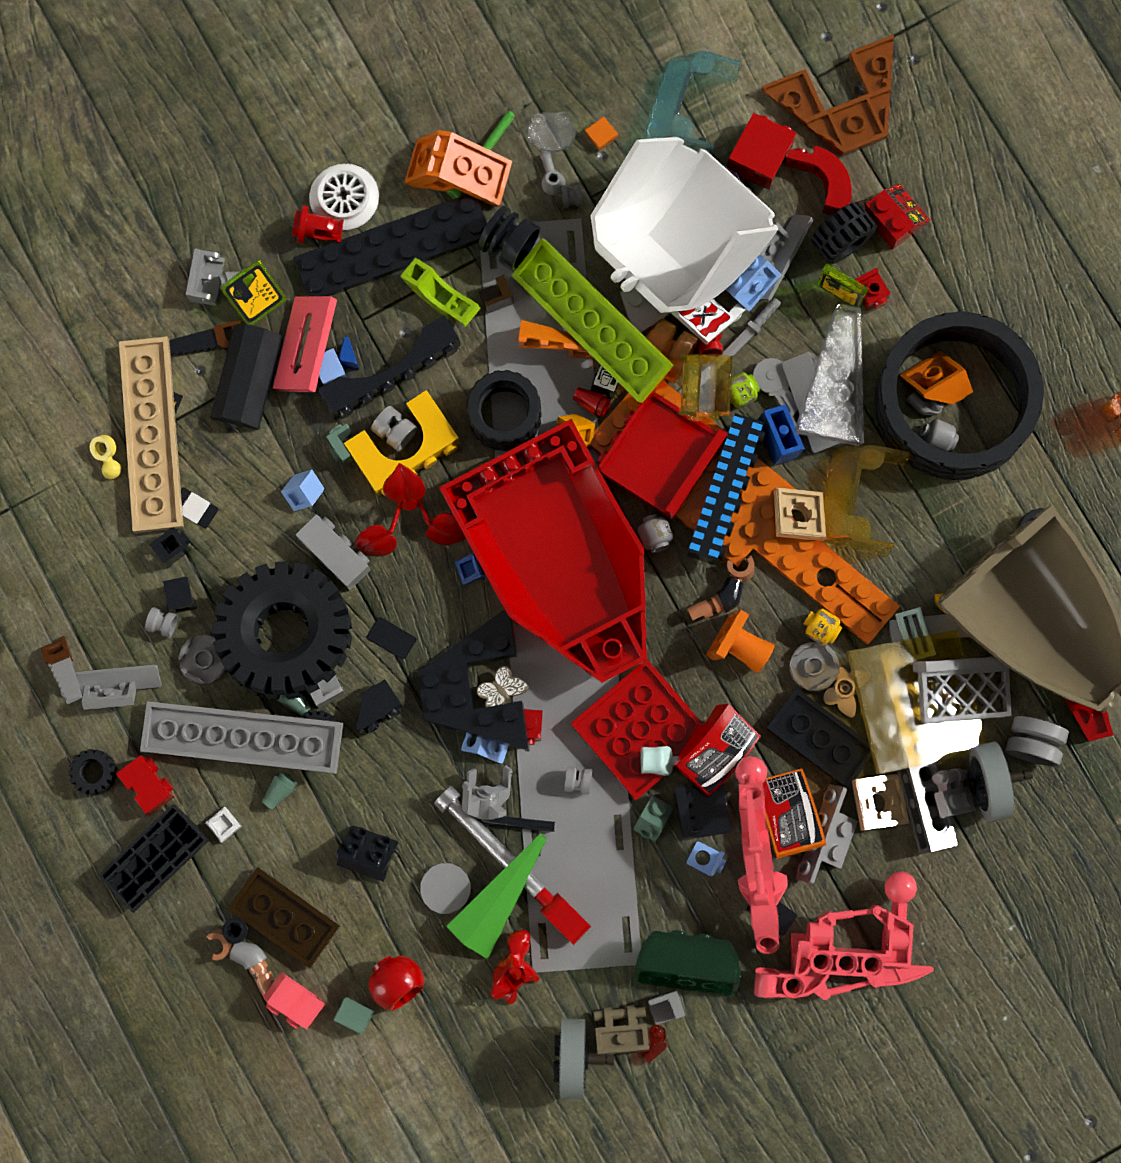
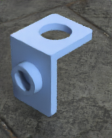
M466 733L461 747L462 751L478 754L498 763L504 762L509 745L477 737L475 744L470 747L472 735Z
M696 842L687 860V864L712 877L715 872L720 874L726 863V860L723 859L725 852H718L701 842ZM704 850L709 853L710 861L707 865H699L696 862L695 856L697 852Z

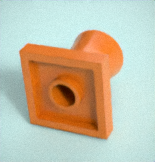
M738 610L729 613L705 656L714 661L724 659L727 653H730L757 674L767 663L775 644L742 629L749 614Z

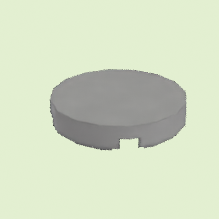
M204 634L192 637L181 647L178 656L181 671L185 677L194 683L201 685L212 684L219 680L226 672V669L220 662V658L216 654L213 644L215 638L213 636Z
M808 642L793 652L790 661V673L793 681L800 688L809 692H820L828 689L836 682L839 675V660L836 652L828 645L823 646L816 642Z
M440 863L431 867L424 874L421 881L420 894L424 903L431 910L439 914H452L459 911L467 903L471 895V883L468 875L460 867L451 863Z

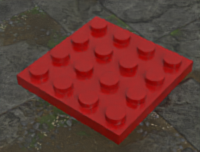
M648 659L643 661L570 723L635 801L664 777L663 775L641 773V748L668 746L671 748L673 756H679L696 727L704 725Z

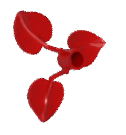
M399 463L383 484L384 495L390 500L397 502V509L390 529L386 531L381 525L367 527L357 536L355 549L372 556H385L393 552L397 546V540L391 534L394 532L402 507L410 511L419 506L426 524L430 526L426 531V536L434 543L450 545L465 539V536L452 513L439 514L433 519V522L429 519L421 499L426 491L423 481L412 470Z

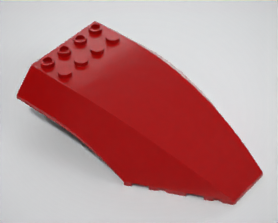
M572 419L439 487L473 553L511 619L601 683L647 660L644 546L611 493Z

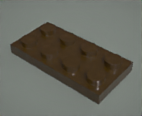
M259 867L256 868L228 907L230 912L308 968H312L340 928L339 924Z

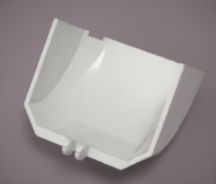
M679 137L636 140L591 214L595 250L615 269L611 274L612 281L617 283L625 278L626 280L621 284V289L624 292H629L635 288L660 313L691 310L717 297L752 264L778 231V226L773 224L772 221L775 216L774 212L710 153L701 148L697 152L684 146V140Z

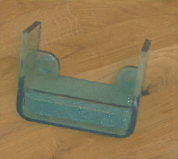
M698 51L671 58L667 63L646 127V139L679 137L684 140V146L699 152L700 148L704 149L713 156L714 144L692 138L694 131L693 122L688 117L678 114L692 73L698 75L711 73L737 81L741 61L708 51Z

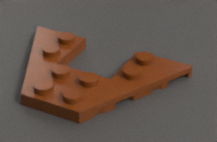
M894 35L849 52V58L866 95L824 110L806 69L762 86L761 91L842 156L885 140L888 137Z

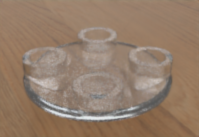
M565 112L537 113L532 116L529 124L528 138L539 150L559 152L568 148L574 141L575 127L569 119V115Z

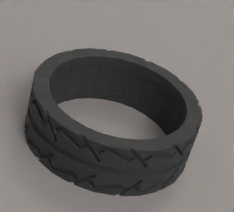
M964 311L939 314L922 320L909 329L892 348L879 375L874 399L876 418L880 421L878 425L886 442L895 454L899 455V458L913 469L929 476L948 480L979 477L993 472L1009 461L1034 431L1041 414L1040 410H1042L1044 397L1042 374L1038 371L1040 367L1034 353L1025 341L1017 336L1018 334L1007 325L991 317ZM942 341H962L975 344L999 359L1013 379L1019 402L1018 416L1011 435L1002 443L989 450L957 454L940 450L926 443L914 433L903 417L896 391L899 369L903 362L914 352L927 345Z

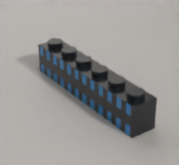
M735 413L687 553L688 557L712 565L716 564L717 559H723L727 546L722 544L725 536H731L735 523L730 522L733 513L738 514L742 500L738 499L741 490L746 491L750 477L746 476L748 467L754 468L758 454L753 452L756 444H762L766 432L761 430L764 422Z

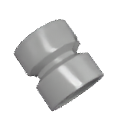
M388 406L375 419L371 426V431L381 439L387 438V444L399 452L411 441L418 428L408 419L402 420L401 413L392 406Z

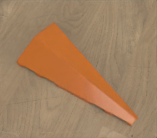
M521 320L519 348L568 350V357L594 358L567 331Z

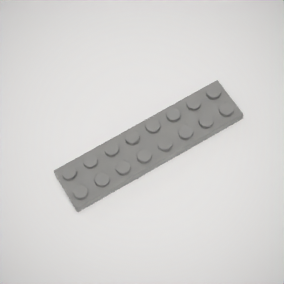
M147 701L140 751L337 774L343 723Z

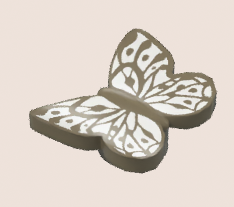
M502 666L496 671L494 681L484 682L479 685L477 694L479 697L487 699L485 706L490 707L505 704V701L511 696L521 695L527 692L530 687L519 677H512L511 670L506 666Z

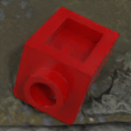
M524 709L529 745H535V741H541L543 710Z

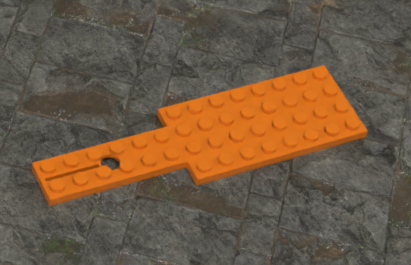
M661 380L655 387L657 394L715 431L723 430L664 380ZM630 393L624 397L595 430L593 440L589 444L599 455L604 450L607 452L613 445L610 442L618 430L620 432L623 431L627 425L624 421L630 411L636 412L640 406ZM724 444L675 516L693 533L699 521ZM757 458L754 468L748 467L746 476H749L750 480L746 491H740L738 499H741L742 503L738 514H732L730 522L735 524L731 536H725L722 545L727 546L723 557L727 561H732L733 566L737 568L753 550L819 606L838 617L842 625L868 645L900 606L822 541L776 537L773 491L776 488H795ZM824 568L831 569L836 575L835 583L832 586L826 587L820 585L817 581L818 571Z

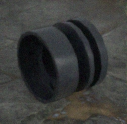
M502 206L486 224L479 240L478 249L482 252L488 251V256L495 257L501 252L499 262L515 271L533 249L539 237L540 227L528 219H524L517 225L519 214L517 212L511 213L509 207Z

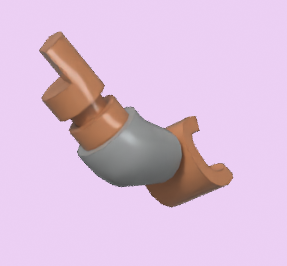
M222 929L214 930L206 936L208 940L218 939L223 944V951H217L213 954L212 960H220L230 955L231 960L243 965L245 970L248 969L251 975L255 974L256 978L254 981L262 996H264L272 985L271 981L275 978L271 970L267 971L266 969L268 967L265 961L267 957L263 950L256 944L246 942L233 944L228 942L223 936Z

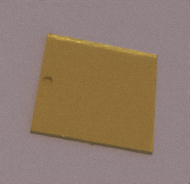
M958 630L847 652L861 708L860 713L863 716L877 775L968 755L971 746L986 743L980 719L921 723L918 672H913V662L964 658ZM952 675L947 684L955 690L961 681L955 675ZM932 676L927 677V688L933 692L939 683ZM964 686L958 696L966 702L972 693ZM942 688L936 697L944 704L950 694ZM956 700L948 707L954 715L962 708ZM974 700L970 708L975 713H978L976 701ZM933 701L928 707L929 717H934L940 710Z

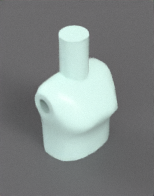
M668 746L642 747L641 773L670 775L673 764L678 756H673L672 750Z

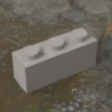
M316 514L295 535L350 591L371 571L367 565L370 561L361 551L356 554L350 548L352 543L344 534L338 536L333 531L335 526L327 517L321 519Z

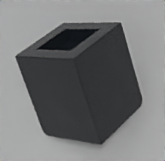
M188 577L163 581L167 606L171 613L176 614L197 609L196 599L192 597Z

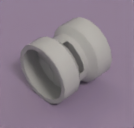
M152 607L147 616L145 630L153 633L160 631L162 636L170 638L175 631L178 615L171 612L165 615L161 609Z
M567 766L564 791L572 792L579 790L583 794H589L592 769L577 770L575 767Z

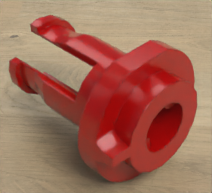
M304 205L302 210H296L292 236L298 237L297 243L303 244L304 237L325 241L336 240L337 243L341 242L344 219L336 220L329 216L308 213L309 206Z

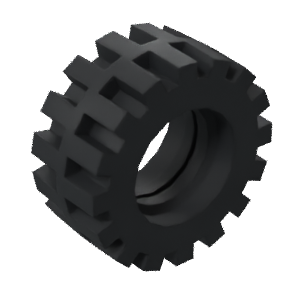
M97 749L79 752L80 754L76 755L73 758V763L69 765L71 770L68 773L71 777V784L77 790L88 795H100L110 790L109 787L114 785V779L117 778V766L114 764L113 758ZM90 762H98L103 768L102 777L94 783L86 781L83 776L84 767Z

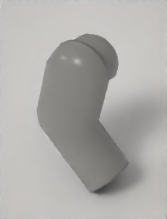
M915 392L906 399L923 416L937 415L944 407L943 402L935 400L924 401Z

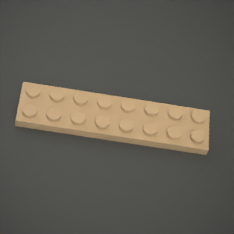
M158 337L120 341L119 349L132 530L134 533L170 530L173 527L175 529L184 528L169 338Z

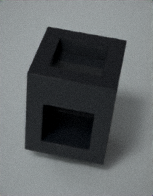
M174 527L149 544L167 568H170L174 562L191 551L188 546L191 543L189 537L183 530L178 532ZM173 544H178V548L174 551H171V546Z

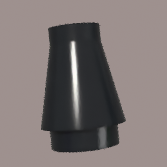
M231 918L224 923L222 933L228 942L236 944L246 938L248 927L242 919ZM237 926H240L242 931H240V935L237 936L235 934V928Z

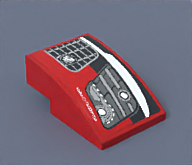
M729 704L716 705L705 724L696 727L673 765L705 796H710L733 774L737 763L742 758L747 757L760 738V735Z

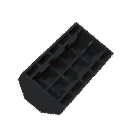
M234 325L210 415L212 420L259 430L283 339L281 335L253 325Z
M172 804L98 876L127 908L134 913L209 840L185 813L175 804Z

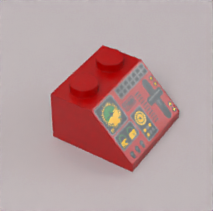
M900 184L884 189L867 202L864 207L865 211L877 224L876 231L892 250L930 221V218Z

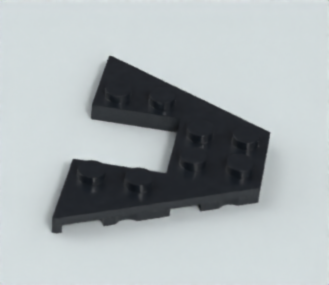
M505 609L418 672L423 719L431 724L442 725L448 729L459 730L486 740L490 739L499 744H507L529 752V739L524 703L522 701L474 709L469 666L517 657L513 622Z

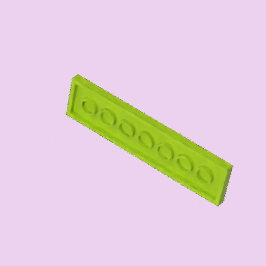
M541 238L511 275L638 402L643 403L674 366L545 239Z

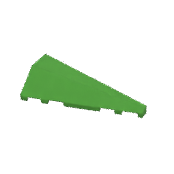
M542 833L446 926L465 946L486 959L491 955L495 943L500 937L502 929L547 841Z

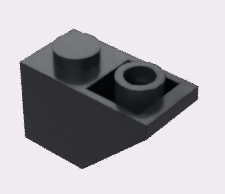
M385 679L363 694L356 726L360 734L366 732L368 735L380 727L378 723L386 718L388 721L392 720L401 713L399 709L403 708Z

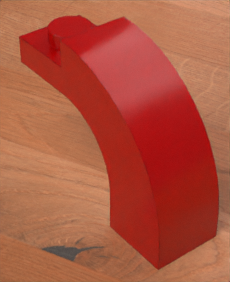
M819 146L814 147L813 154L801 148L789 149L785 163L786 167L810 172L823 182L826 189V200L822 213L832 215L842 207L850 204L852 197L850 176L843 163L834 154Z

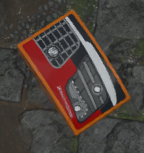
M803 769L766 778L762 783L765 795L766 828H768L769 838L776 858L826 846L822 826Z

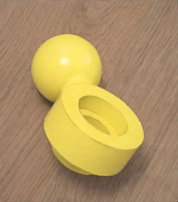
M100 435L93 438L90 442V452L95 459L103 461L102 474L108 479L117 478L121 474V466L112 459L116 452L114 440L108 435Z

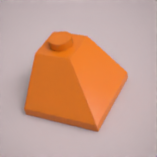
M941 350L900 374V378L924 398L953 405L973 392L966 370Z

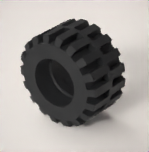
M859 202L850 203L827 218L816 229L810 241L828 264L838 263L858 250L873 235L877 224Z

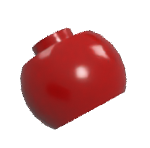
M403 955L394 958L387 956L373 967L374 973L369 978L368 986L370 995L380 1007L388 1011H395L410 1002L424 988L425 979L420 966L411 958Z

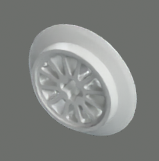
M338 164L325 169L317 176L310 190V205L313 213L329 216L336 220L344 219L342 230L354 229L366 223L375 213L379 201V191L374 178L363 168L352 164ZM344 177L343 184L341 185L338 178ZM352 178L351 182L347 185V179ZM335 180L338 186L335 187L330 182ZM357 182L361 184L359 186L354 187ZM328 187L333 191H325V189ZM364 190V194L357 193ZM342 191H346L348 194L346 200H342L339 197ZM355 199H362L363 201L359 203ZM334 203L331 208L327 207V205ZM350 204H353L358 208L353 211L350 207ZM340 206V213L335 212ZM345 206L348 207L349 213H344Z

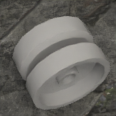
M1015 716L1011 731L1019 737L1008 739L1005 752L1013 757L1034 764L1059 767L1063 753L1056 747L1066 744L1069 731L1043 720Z

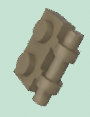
M629 1005L624 1009L612 1010V1007H606L602 1011H594L595 1021H605L606 1026L595 1028L597 1053L606 1055L649 1051L647 1023L636 1024V1018L646 1017L645 1007L635 1008V1005ZM628 1019L629 1025L613 1026V1020Z

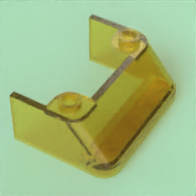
M877 445L840 447L833 452L823 496L826 538L822 542L886 556L890 554L894 548V543L870 539V523L863 517L853 515L862 469L876 470L883 462L905 466L911 452Z

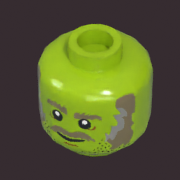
M741 372L724 382L725 391L722 392V396L727 405L732 404L739 409L755 401L760 388L752 374L747 375L745 372Z

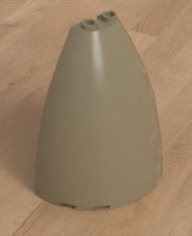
M1051 505L1033 517L1035 520L1031 519L1026 524L1021 525L1009 535L1010 538L1008 540L1005 539L1000 544H997L953 583L954 588L951 587L944 592L937 604L966 634L1006 667L1050 692L1104 713L1113 706V697L1116 694L1121 696V621L1102 577L1076 536Z

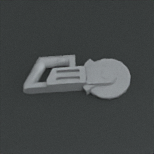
M776 358L763 359L756 364L753 376L760 390L768 393V397L773 398L778 406L786 404L800 436L805 432L802 420L797 425L793 418L798 408L792 392L788 390L790 386L782 366L783 362Z

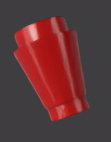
M578 387L573 395V400L595 417L598 415L603 417L611 403L606 394Z

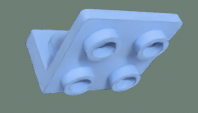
M759 254L752 264L725 290L746 310L750 311L782 275L767 259Z

